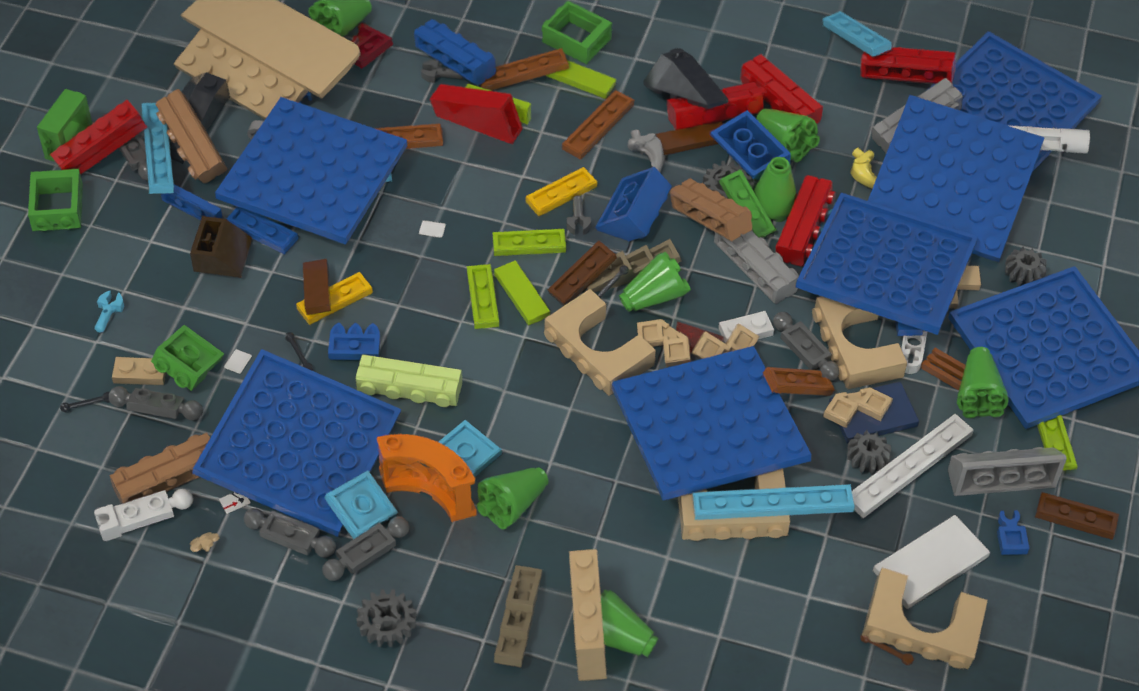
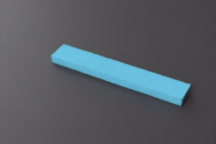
M142 103V119L147 126L144 129L149 194L174 193L169 137L166 132L168 130L167 123L163 125L157 117L156 113L159 109L156 103Z
M851 485L694 492L692 494L695 520L854 511Z

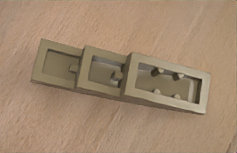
M671 239L651 249H648L647 245L627 255L621 251L616 254L617 259L587 289H591L593 292L601 291L615 277L622 265L627 266L629 272L626 275H622L611 288L628 284L659 253L666 252L677 263L682 260Z
M515 566L506 599V608L500 627V637L495 651L494 663L517 667L522 666L537 601L542 569Z

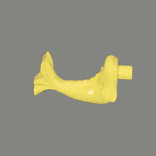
M856 148L852 153L856 159L853 162L850 173L857 182L873 189L877 179L872 173L870 164L874 158V152L868 150L864 153L859 148Z

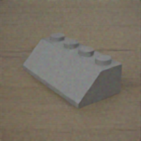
M1036 447L1028 450L1011 449L1003 452L986 451L978 454L960 453L951 457L948 473L954 496L1056 488L1066 462V455L1054 447Z

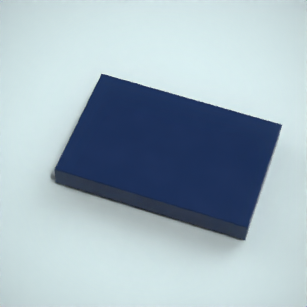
M901 381L872 388L893 398L892 404L881 421L857 410L846 428L839 425L846 443L854 439L856 433L863 435L866 430L871 435L878 432V436L918 427V417Z

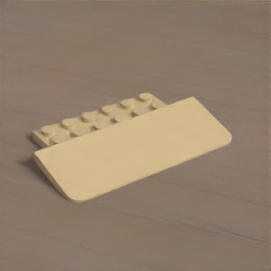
M196 0L181 16L185 21L198 27L200 31L175 61L174 65L192 78L208 72L226 79L230 93L229 99L265 120L280 97L299 103L309 91L323 98L360 56V49L355 43L278 0Z

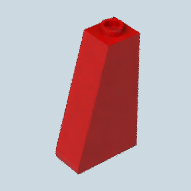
M440 84L430 98L437 117L498 140L513 144L523 129L512 95L509 93Z

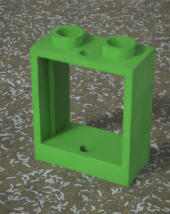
M567 1L556 10L549 20L543 23L541 28L542 42L555 49L562 48L565 54L587 64L611 39L612 22ZM570 22L591 34L581 43L560 31Z
M65 89L37 126L45 159L54 161L50 155L53 151L93 124L86 95Z
M79 169L31 172L28 217L32 231L81 228L83 183ZM72 192L71 208L38 210L40 194Z

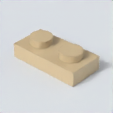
M116 357L112 380L113 383L164 385L166 372H158L151 362L152 358Z

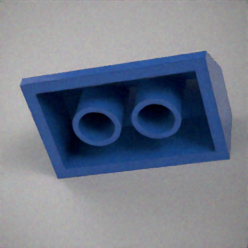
M748 110L710 132V135L753 179L759 180L768 163L775 157L786 158L790 164L791 153Z
M655 167L622 178L595 228L600 232L626 241L646 237L650 232L653 221L659 215L662 204L667 200L672 185Z

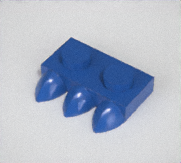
M341 323L335 324L331 329L328 348L329 359L361 360L362 355L379 357L380 332L374 323L367 327L364 334L357 323H354L349 328L347 334Z

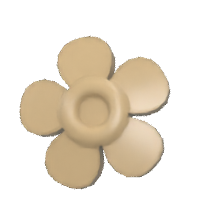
M205 533L190 542V549L192 552H197L203 548L207 552L214 545L213 542L219 540L220 537L217 533Z

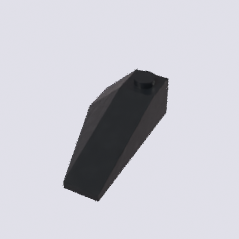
M674 48L668 53L661 54L643 81L644 86L655 93L662 94L665 91L670 93L671 98H687L688 103L706 109L728 103V98L696 59L681 48Z
M208 72L191 78L181 91L188 99L206 131L230 98L226 79ZM169 137L171 159L183 164L184 160L177 151L180 148L178 142L173 143Z

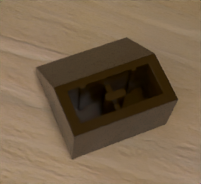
M202 216L190 251L193 271L241 278L253 241L252 237L227 219Z

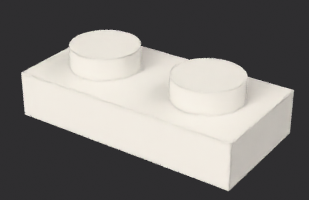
M766 311L719 322V331L725 343L736 324H741L760 336L758 339L773 336L774 328Z

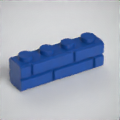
M431 19L424 26L422 25L414 31L417 48L478 86L485 79L495 75L494 56L490 52L486 53L481 50L476 43H470L465 40L460 33L452 32L445 24H440Z

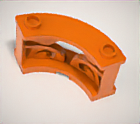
M394 434L377 437L380 461L379 471L386 493L396 491H409L419 494L422 491L427 493L443 507L451 522L477 515L476 507L471 499V485L475 484V478L467 464L454 451L437 441L416 435Z

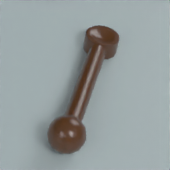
M861 634L860 639L862 642H869L902 659L905 665L913 663L914 658L911 654H902L883 643H875L868 636H862Z

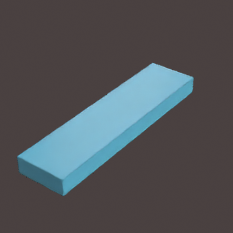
M841 11L823 18V26L871 56H876L892 49V44L889 40Z

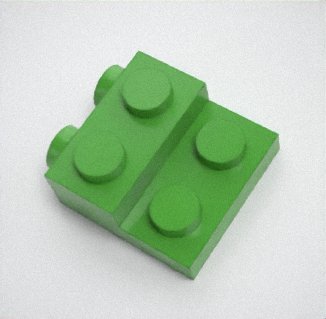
M183 325L156 349L151 362L158 372H166L173 377L179 387H186L192 391L205 379L207 373L222 360L224 353Z

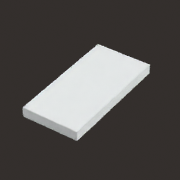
M954 515L876 564L873 571L877 576L881 568L908 575L902 604L909 609L988 558L990 551Z

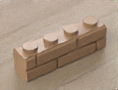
M176 89L168 94L167 97L156 102V106L159 109L156 115L163 125L167 123L169 130L166 132L173 143L178 142L180 148L177 151L184 161L188 160L191 166L188 167V170L195 180L199 178L203 183H208L215 176H219L227 171V166L188 99L180 89Z
M688 179L682 185H677L670 189V197L674 209L726 239L733 241L739 238L741 234L744 235L752 230V214L747 207L736 204L733 199L723 197L718 191H712L705 184Z
M208 433L193 435L180 445L168 446L163 452L155 456H145L138 463L130 467H120L114 474L109 475L113 489L121 504L164 490L167 492L198 478L199 476L192 474L193 468L210 440Z

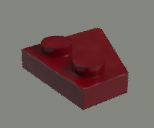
M361 23L358 26V35L353 36L351 42L355 43L360 49V56L354 65L364 68L393 45L392 37Z

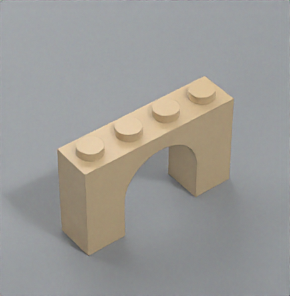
M589 289L546 317L544 334L549 342H554L560 348L566 358H570L577 365L581 373L587 374L593 380L598 389L603 390L610 396L613 394L611 389L612 382L640 375L654 366L656 350L640 335L620 348L609 352L595 351L587 347L581 341V336L606 318V303Z
M822 296L817 297L815 308L812 309L813 319L820 325L822 340L827 342L829 351L832 353L831 360L838 364V377L840 381H844L847 390L904 377L907 361L899 343L865 349L851 344L842 333L845 328L851 325L878 320V315Z
M783 469L757 475L755 477V489L785 488ZM704 489V490H701V491H697V492H707V489ZM693 493L678 496L682 539L698 541L710 538H717L719 540L739 537L752 539L768 536L779 538L788 535L789 515L695 520L692 501Z
M597 549L569 551L579 681L607 679Z
M881 568L875 582L862 636H868L875 643L894 645L901 651H913L922 654L926 659H938L948 662L952 667L968 669L975 658L988 600L961 592L954 604L950 626L938 633L922 632L914 628L906 620L902 611V598L908 575Z

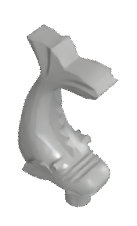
M633 130L631 132L632 138L628 140V149L631 151L637 150L641 152V155L643 153L648 155L652 167H655L660 172L664 158L660 139L654 133L641 136L639 130Z

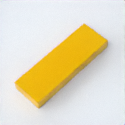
M582 167L527 195L526 203L538 216H541L569 202L575 196H580L596 188L597 181L585 167Z
M358 272L330 286L331 311L306 315L304 300L296 303V306L303 318L311 325L372 294L373 289L364 276Z

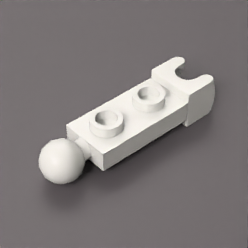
M179 489L174 492L171 498H168L164 490L114 507L111 504L98 508L94 511L97 524L101 525L99 529L102 539L109 541L121 537L122 533L174 517L172 508L187 509L193 502V496L189 490Z

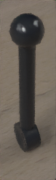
M622 265L615 277L597 296L601 298L622 275H626L629 272V268Z
M291 332L286 333L285 339L291 343L303 367L313 371L312 364L307 363L296 344L294 334Z
M105 392L103 396L70 404L64 402L60 405V410L68 412L71 408L101 401L110 403L108 398L109 392Z

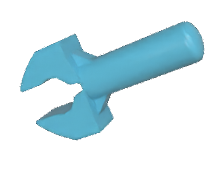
M107 291L99 296L97 301L98 308L103 310L95 325L97 332H104L113 312L123 311L124 303L120 293L117 294L116 300L110 304L108 303L112 298L111 291Z

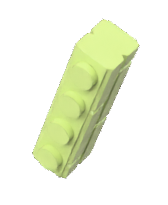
M362 355L356 374V387L358 391L367 395L382 394L391 399L401 397L411 399L416 403H423L424 401L433 402L441 407L457 406L462 387V370Z

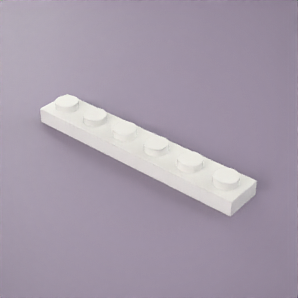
M954 414L852 491L854 510L862 518L866 517L970 438L974 430L959 416Z

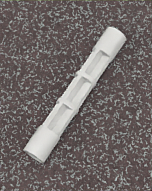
M1010 126L1045 137L1041 150L1088 153L1089 130Z

